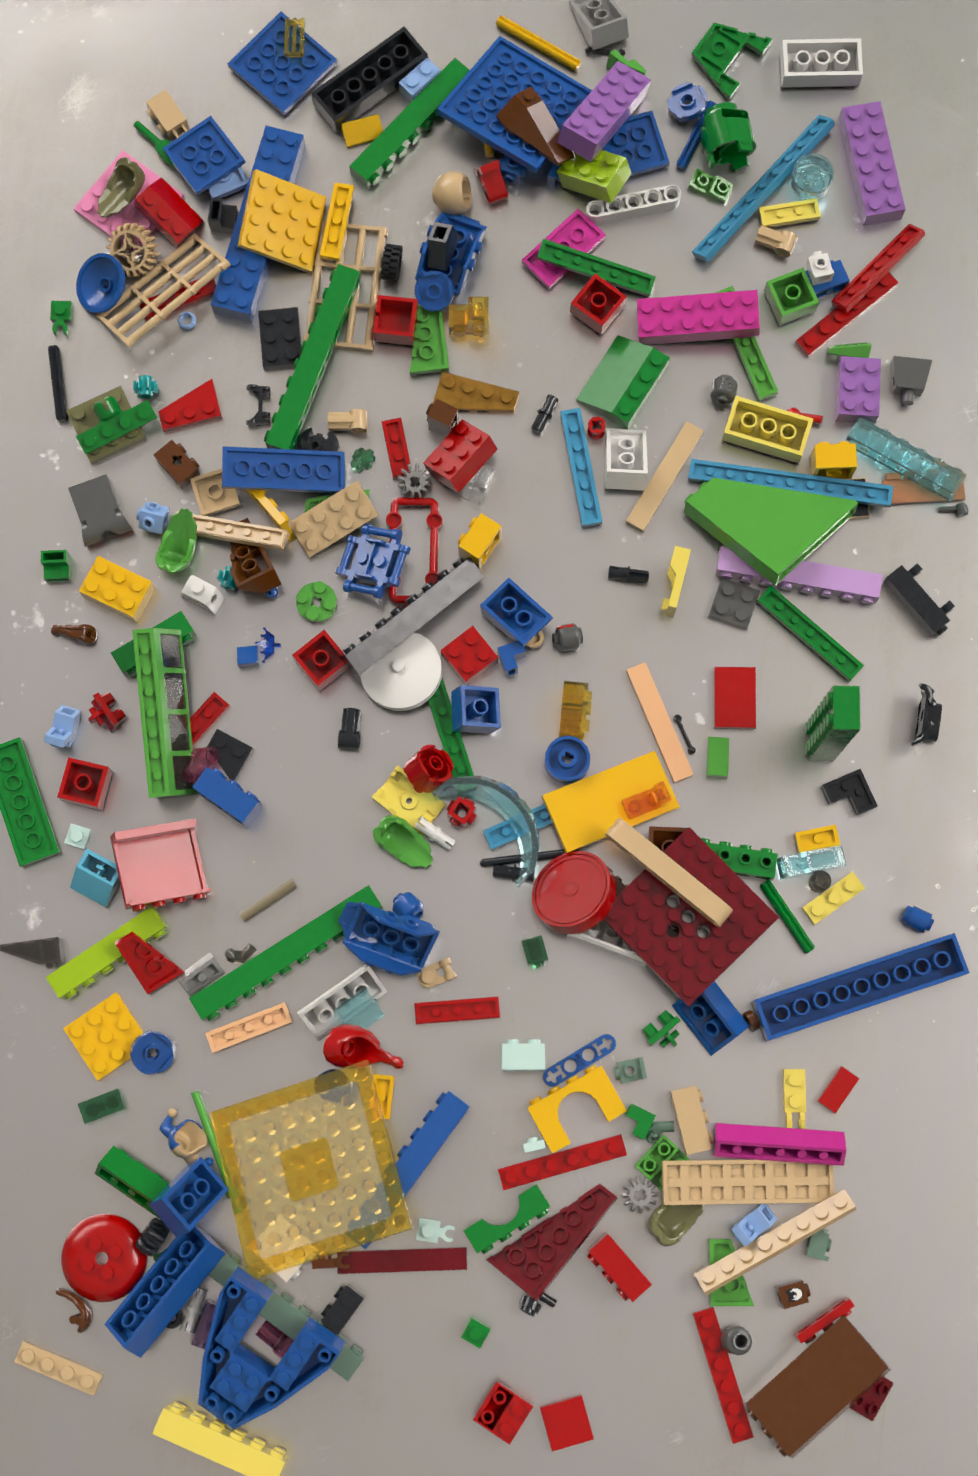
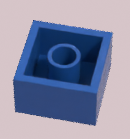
M460 685L451 691L453 732L492 734L501 728L499 688Z

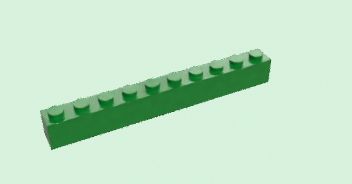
M340 264L337 265L336 270H332L329 281H331L330 285L325 287L323 291V302L316 308V319L314 323L311 322L308 328V339L303 341L300 350L302 352L301 356L295 360L293 376H289L286 383V393L282 394L279 400V410L273 414L271 430H267L264 441L267 448H294L362 280L360 271Z
M370 886L364 887L190 997L189 1000L201 1020L213 1021L220 1016L219 1012L226 1008L227 1011L238 1005L237 1001L242 997L245 999L251 997L256 993L255 989L261 985L264 988L273 983V978L277 975L284 976L292 970L291 966L296 963L301 965L310 959L309 955L316 951L318 954L328 947L326 944L332 940L337 942L344 938L343 929L338 921L347 901L354 903L363 902L383 909Z

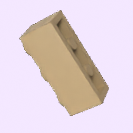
M695 1085L671 1091L670 1096L685 1155L712 1149L711 1144H714L712 1132L707 1131L706 1123H709L706 1110L702 1111L700 1102H703V1095L701 1089L697 1090Z

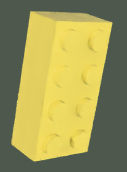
M735 396L722 441L799 463L813 419Z

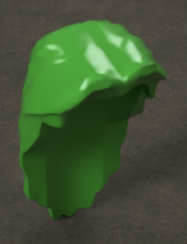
M181 508L179 513L171 516L170 523L163 534L161 545L155 556L157 567L161 570L166 569L172 574L185 570L195 551L197 525L193 519V513L189 509Z
M388 815L374 828L373 837L375 842L381 849L387 851L401 862L406 863L411 868L419 866L427 868L432 864L433 857L430 854V844L405 819L396 815Z

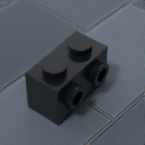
M347 1284L345 1288L341 1286L334 1295L336 1298L332 1306L328 1304L321 1313L324 1317L321 1322L337 1335H339L366 1297L350 1284Z

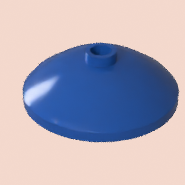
M98 253L88 258L82 265L76 281L77 297L81 305L93 313H105L111 310L119 302L123 294L125 273L119 260L112 255Z

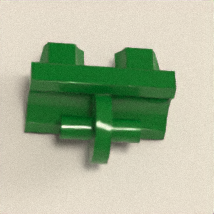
M665 1010L657 1017L664 1025L661 1030L658 1031L652 1023L642 1030L648 1039L647 1043L650 1047L663 1036L665 1039L660 1042L663 1048L669 1043L673 1047L677 1045L674 1039L680 1035L679 1032L674 1030L669 1034L668 1031L681 1020L677 1016L674 1018L671 1013Z

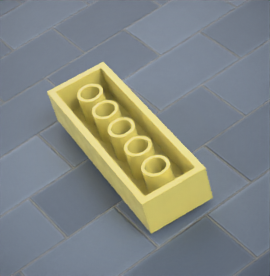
M178 1402L169 1403L163 1408L152 1433L246 1476H281L289 1458V1455L285 1454L286 1450L274 1446V1448L265 1445L266 1442L257 1437L250 1439L245 1436L246 1433L242 1430L234 1429L232 1431L225 1428V1423L216 1419L213 1422L205 1419L206 1415L199 1411L189 1412L185 1410V1405Z

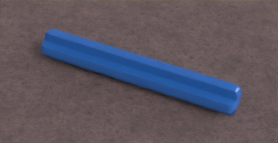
M709 100L706 106L707 109L716 105V103ZM704 114L700 115L677 161L676 167L681 170L686 169L701 140L700 131L703 126Z

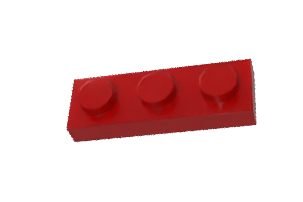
M846 1297L800 1329L794 1336L801 1344L803 1342L806 1344L810 1343L817 1337L815 1335L820 1330L825 1332L834 1324L833 1321L842 1316H849L852 1313L851 1309L855 1305L850 1298Z

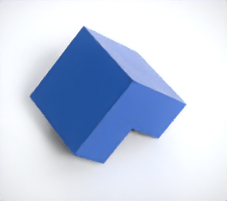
M517 641L497 648V654L505 677L518 673L516 660L526 657L525 647Z

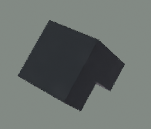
M211 198L207 220L210 230L213 232L233 233L238 217L237 206L225 205L223 199Z

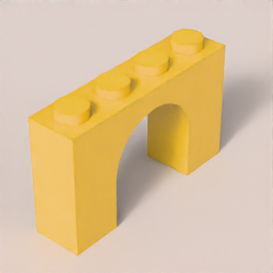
M595 1064L585 1070L586 1075L578 1078L576 1075L566 1081L567 1086L560 1089L558 1085L547 1091L549 1096L543 1099L538 1096L529 1102L531 1106L527 1109L551 1153L571 1143L558 1119L559 1105L567 1095L575 1092L590 1095L597 1102L607 1122L627 1112L602 1066L597 1068Z

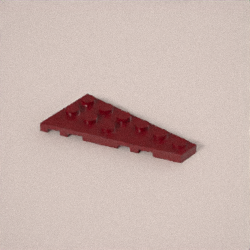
M598 1184L580 1196L578 1200L559 1210V1213L551 1218L549 1217L522 1235L520 1239L511 1245H507L502 1251L486 1260L535 1301H538L618 1198L603 1185Z

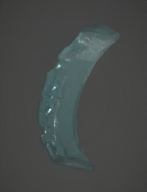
M464 776L446 780L432 793L436 800L458 796L480 801L496 810L511 826L519 844L521 868L515 885L519 888L533 873L539 854L538 827L529 806L523 799L519 798L516 791L502 782L484 776Z

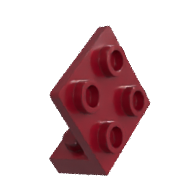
M883 1377L849 1408L873 1421L892 1388L893 1382Z

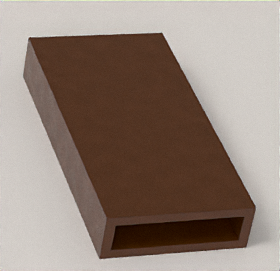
M842 1316L746 1403L749 1407L747 1412L754 1421L759 1420L764 1426L761 1428L769 1439L772 1437L778 1443L776 1448L784 1457L788 1455V1457L794 1458L890 1372L891 1369L848 1318Z

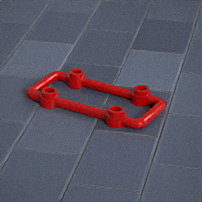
M396 498L391 502L390 513L386 516V524L390 530L398 529L402 525V517L398 513V506H431V513L426 518L427 526L430 529L429 573L425 576V583L430 581L433 583L438 579L437 575L439 574L437 573L438 529L441 528L443 523L442 517L439 514V505L433 498ZM391 586L388 588L390 601L400 604L407 603L405 600L410 596L396 595V587Z

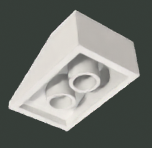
M606 428L605 488L645 491L648 475L646 430Z

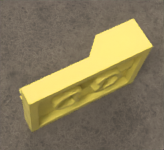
M679 546L674 548L667 574L672 583L670 588L672 592L670 599H663L661 610L666 611L665 616L674 617L691 549Z
M398 765L390 774L385 784L372 796V800L391 815L405 819L412 827H414L416 822L420 823L418 819L421 816L432 824L447 806L446 803L433 793H417L404 770ZM410 798L412 799V803L407 804L406 800ZM415 828L423 836L424 833Z

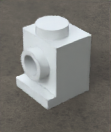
M816 251L810 254L806 266L812 285L832 281L834 270H832L828 253L822 254V251Z

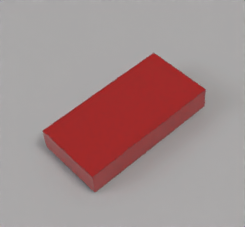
M841 1066L817 1102L836 1114L859 1078Z

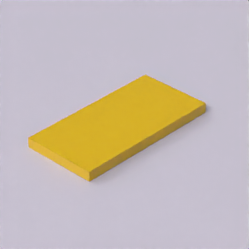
M655 751L544 794L541 797L566 854L607 838L605 833L618 818L634 827L680 808Z

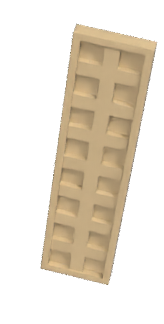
M770 1160L661 1161L663 1205L821 1203L834 1195L833 1165Z

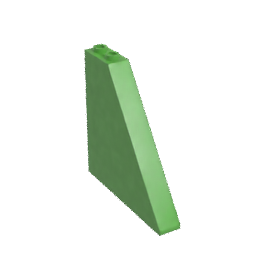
M712 478L710 481L704 482L695 494H690L686 498L684 513L776 586L850 519L856 511L858 502L832 496Z

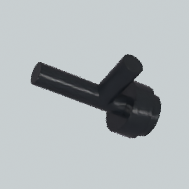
M546 1293L539 1299L552 1308L557 1303L556 1299ZM523 1295L519 1302V1309L532 1317L538 1314L542 1307L532 1297Z

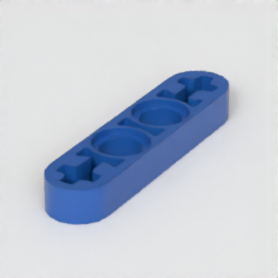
M604 1034L552 1065L543 1073L544 1083L549 1087H555L608 1055L616 1047L615 1038L609 1034ZM603 1038L611 1040V1049L608 1050L606 1047L601 1049L600 1052L603 1054L598 1056L596 1048L592 1045L594 1043L597 1044V1047L602 1045ZM585 1049H591L594 1052L593 1060L586 1061L583 1059L582 1053ZM567 1060H573L576 1063V1070L574 1072H567L565 1070L564 1064ZM560 1065L566 1077L562 1078L560 1074L556 1077V1083L548 1082L546 1079L549 1076L548 1072L556 1073L559 1071L556 1067Z

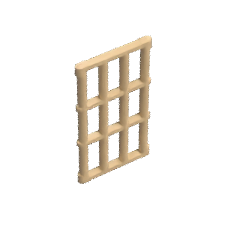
M322 221L316 259L313 262L314 274L311 297L308 299L309 312L306 334L303 337V341H307L309 336L308 328L311 322L314 323L316 319L317 305H321L323 299H318L322 268L336 270L337 265L340 264L358 270L360 273H373L369 304L357 303L358 287L348 312L344 343L336 342L334 348L373 352V327L379 293L382 257L388 228L347 224L346 233L347 231L358 232L354 265L343 264L346 234L340 261L329 263L323 262V259H320L327 222ZM366 232L378 233L374 267L362 266ZM357 309L368 310L364 345L352 343Z
M194 233L169 256L158 262L159 264L150 270L148 274L141 277L133 285H130L123 292L119 302L111 310L105 313H95L94 315L126 347L130 348L139 338L160 321L166 319V316L192 295H195L209 281L231 266L230 262ZM196 243L200 245L174 268L171 269L169 267L170 264ZM206 251L210 254L184 276L180 277L178 275ZM216 259L220 262L192 286L188 283ZM163 270L167 272L143 293L138 291ZM173 278L177 280L152 302L148 300L149 297ZM182 287L187 289L161 311L157 308ZM133 294L137 297L111 319H105L107 315ZM142 303L146 305L120 328L116 329L114 327ZM152 311L156 314L128 338L124 336L126 332Z

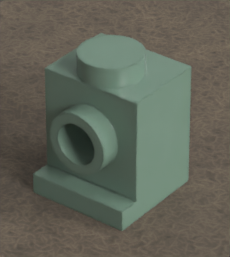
M643 1057L617 1062V1067H614L616 1080H620L621 1084L647 1078ZM629 1066L634 1069L632 1075L626 1072V1068Z
M824 1228L807 1238L804 1255L825 1261L829 1260V1257L825 1256V1253L830 1251L832 1241L829 1239V1229Z

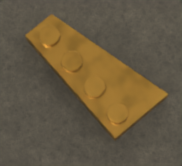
M442 371L433 404L436 399H439L458 410L514 413L519 391Z

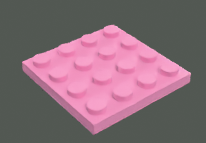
M122 151L73 209L109 237H113L111 232L113 230L117 231V227L124 226L125 223L130 225L137 223L138 226L144 225L145 230L149 229L151 231L150 236H153L158 229L134 206V202L148 186L161 177L125 151ZM126 156L130 161L136 162L142 168L145 182L134 200L119 214L102 218L100 214H97L99 209L98 199L106 189L107 183L114 172L116 162ZM170 185L182 199L185 198L183 193ZM134 235V237L137 238L138 243L143 245L142 241ZM132 248L131 250H128V251H129V252H134L135 250H138V248H135V249Z

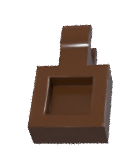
M342 1252L337 1258H331V1254H320L318 1259L312 1260V1269L350 1268L351 1264H344L342 1259L344 1256H350L351 1253Z

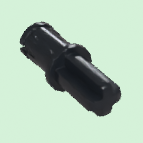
M548 394L541 409L537 410L538 415L531 426L535 433H542L548 419L552 418L551 414L559 401L557 397Z
M610 565L608 578L626 580V582H629V580L648 582L649 571L630 569V566L626 568Z
M494 865L493 877L513 879L512 881H534L535 869L516 867V865L514 867Z

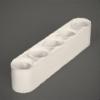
M668 185L619 195L615 197L612 203L600 199L594 200L587 205L586 216L595 225L673 210L679 206L681 190L676 185ZM672 195L676 199H669L667 196ZM654 199V200H656L657 202H656V203H650L648 200ZM635 203V204H637L638 206H637V207H631L629 204ZM611 207H616V208H618L619 210H617V211H612V210H610V208H611ZM592 211H597V212H599V214H598V215H593V214H591V212H592Z

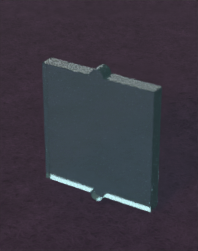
M366 988L335 1009L342 1018L343 1025H359L363 1028H367L384 1016V1013L377 1005V999H373Z

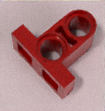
M498 160L474 169L490 205L509 197L499 170L500 164Z

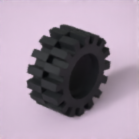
M388 243L385 245L381 264L382 280L398 282L403 257V246Z

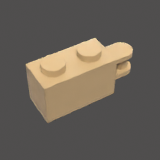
M166 90L146 101L148 107L146 112L152 121L156 120L158 123L157 128L162 136L166 135L169 140H172L173 138L177 139L188 131L189 125L186 117Z

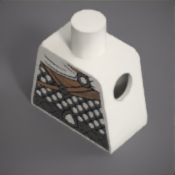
M194 575L190 576L181 592V598L216 615L225 599L218 588Z

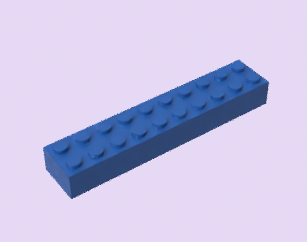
M265 126L225 259L230 262L231 266L220 273L211 302L214 314L249 323L253 321L271 259L238 247L252 173L257 169L294 184L305 149L303 134Z
M955 933L755 999L752 1001L763 1036L767 1042L964 976L970 972Z

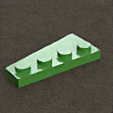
M419 304L409 373L410 375L449 371L442 310L428 311Z

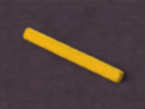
M500 15L496 21L498 27L574 71H577L580 67L581 61L505 16Z

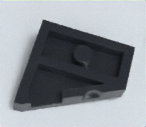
M216 729L207 745L229 779L235 782L254 750L253 747L219 729Z

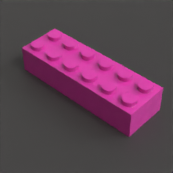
M757 290L637 299L639 343L645 345L760 336Z

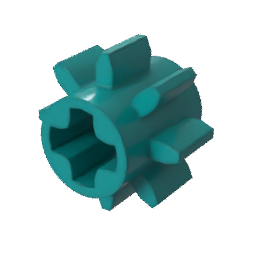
M140 375L138 376V381H133V390L135 394H138V398L151 399L153 398V393H158L157 381H153L152 376Z
M225 566V570H219L217 576L218 582H221L220 587L227 590H235L237 585L231 575L230 568L232 567Z

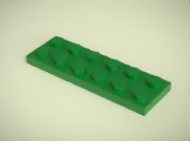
M18 737L0 744V810L19 867H24L61 852L22 738Z

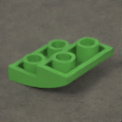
M663 1134L635 1167L662 1192L661 1161H685L690 1159Z

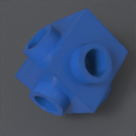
M506 155L505 158H501L499 170L503 180L519 185L522 177L525 178L527 168Z

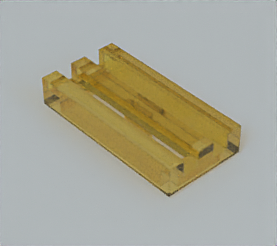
M285 18L284 56L304 57L305 18H301V20ZM290 25H293L292 52H289ZM297 25H300V52H296Z

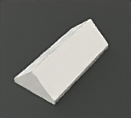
M604 920L585 932L567 934V937L635 963L647 965Z
M365 964L297 1013L319 1041L329 1034L332 1029L339 1027L386 994L387 990L371 967Z

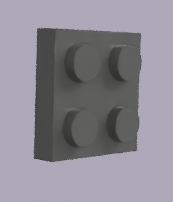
M721 578L708 617L747 630L760 590Z

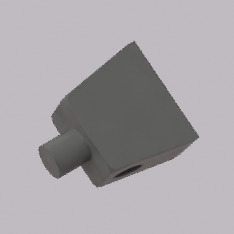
M901 356L893 357L890 363L892 390L894 394L902 395V404L912 405L914 404V396L922 395L932 360Z

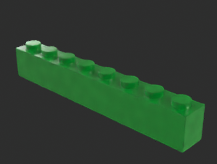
M454 58L350 164V174L367 189L371 185L377 184L381 175L385 171L388 172L393 167L394 162L405 155L407 148L411 144H415L419 140L420 135L432 127L433 121L437 117H441L436 114L437 108L470 70Z

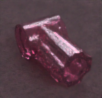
M213 746L195 748L191 753V762L183 774L185 780L195 784L206 767L209 768L210 765H215L218 762V750Z
M267 1320L255 1334L269 1345L280 1359H282L294 1341Z

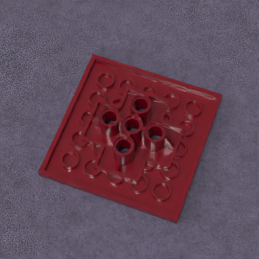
M690 827L669 845L663 853L732 908L733 912L720 927L712 924L646 869L615 897L612 908L603 919L688 1007L779 918ZM671 897L677 899L678 906L670 907L667 899ZM683 913H690L693 916V921L690 923L685 922L682 919ZM669 927L676 928L678 936L670 937L667 929ZM705 928L708 931V937H699L697 929Z

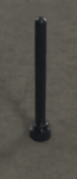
M559 849L486 858L480 861V865L482 867L554 859L565 854V850Z

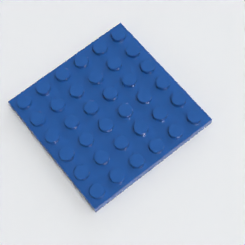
M499 36L437 108L436 114L532 172L537 173L547 158L542 156L538 149L531 144L526 145L523 143V139L516 134L512 135L507 132L496 118L497 114L515 94L532 87L545 103L561 131L562 125L592 90Z

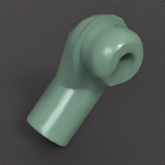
M674 1121L654 1122L646 1136L649 1143H656L663 1132H674Z

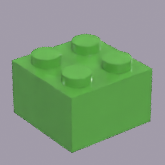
M804 268L766 282L764 292L779 326L816 312L819 301Z

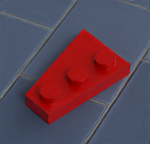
M212 379L158 411L163 432L222 418Z

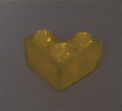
M468 297V305H449V335L456 337L464 335L482 337L489 335V297Z
M564 681L559 737L574 736L584 740V732H589L590 720H586V715L591 713L592 691H588L589 683Z

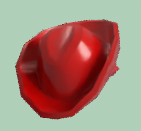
M344 1024L332 1029L325 1039L323 1046L325 1059L336 1067L357 1069L379 1062L391 1065L396 1069L404 1067L401 1057L392 1056L380 1048V1041L376 1036L359 1025Z

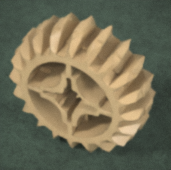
M125 223L124 226H118L117 231L113 230L111 232L113 237L107 239L111 243V245L106 246L107 249H110V253L107 254L119 260L127 277H141V274L146 275L148 270L154 268L152 263L158 262L154 256L159 255L155 248L159 245L153 244L156 237L150 236L151 231L149 229L145 230L144 225L138 226L137 223H132L131 225ZM134 235L142 241L143 245L138 243L137 238H135ZM132 248H138V250H135L134 252H127V250H131ZM144 252V257L141 261V255ZM122 255L127 258L128 263L123 259Z

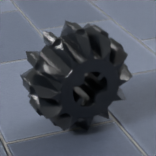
M157 1218L151 1219L139 1236L136 1248L145 1255L154 1256L167 1238L170 1229L162 1220Z

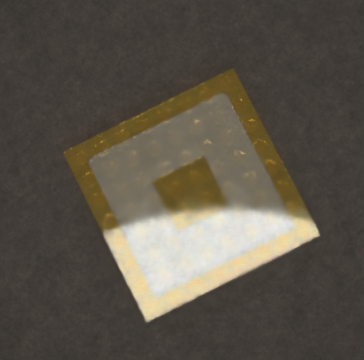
M369 1060L210 1112L246 1270L255 1279L413 1229Z

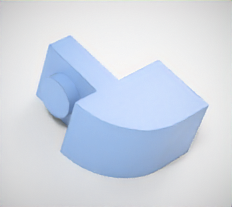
M61 705L54 713L52 728L45 734L44 742L58 748L70 747L79 726L81 710Z
M760 1204L735 1223L731 1230L734 1232L735 1238L746 1247L759 1234L771 1227L778 1218L767 1204Z

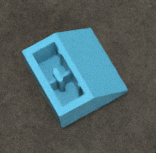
M86 849L76 866L70 888L107 908L120 885L116 864Z

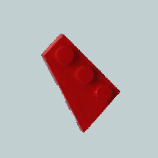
M133 931L114 942L147 995L184 973L182 968Z

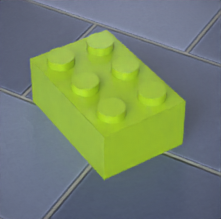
M601 150L590 162L573 152L574 158L563 163L557 171L562 187L612 203L632 174L627 158Z

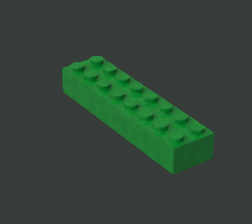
M832 686L823 698V701L820 702V705L811 714V718L805 723V735H809L808 743L805 744V754L809 755V761H834L860 731V686Z

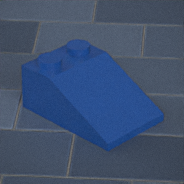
M507 578L480 604L481 614L495 627L522 646H525L553 619L545 609L510 578Z

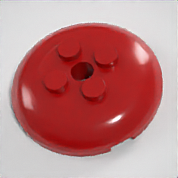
M98 1214L78 1223L67 1236L61 1253L62 1271L70 1287L83 1298L95 1302H111L129 1294L142 1279L148 1261V1255L141 1253L136 1248V1242L141 1235L139 1229L126 1218L114 1214ZM101 1252L106 1253L108 1256L106 1264H101L98 1259V1255Z

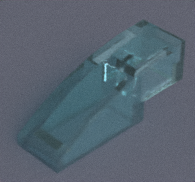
M842 845L782 856L777 859L780 880L847 865Z

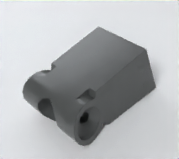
M107 474L68 488L82 524V538L85 547L101 542L109 535H120L133 530L123 516L113 485Z

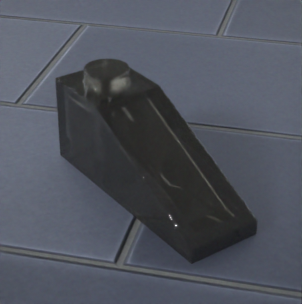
M60 937L0 945L1 952L44 967L46 966V969H57L60 964H65L63 939Z

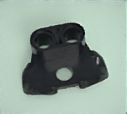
M924 683L919 684L922 699L918 707L915 740L911 743V746H918L925 740L936 742L939 735L942 704L936 703L933 698L935 691Z

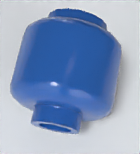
M399 893L394 898L392 910L398 916L410 915L420 919L423 915V903L413 893Z

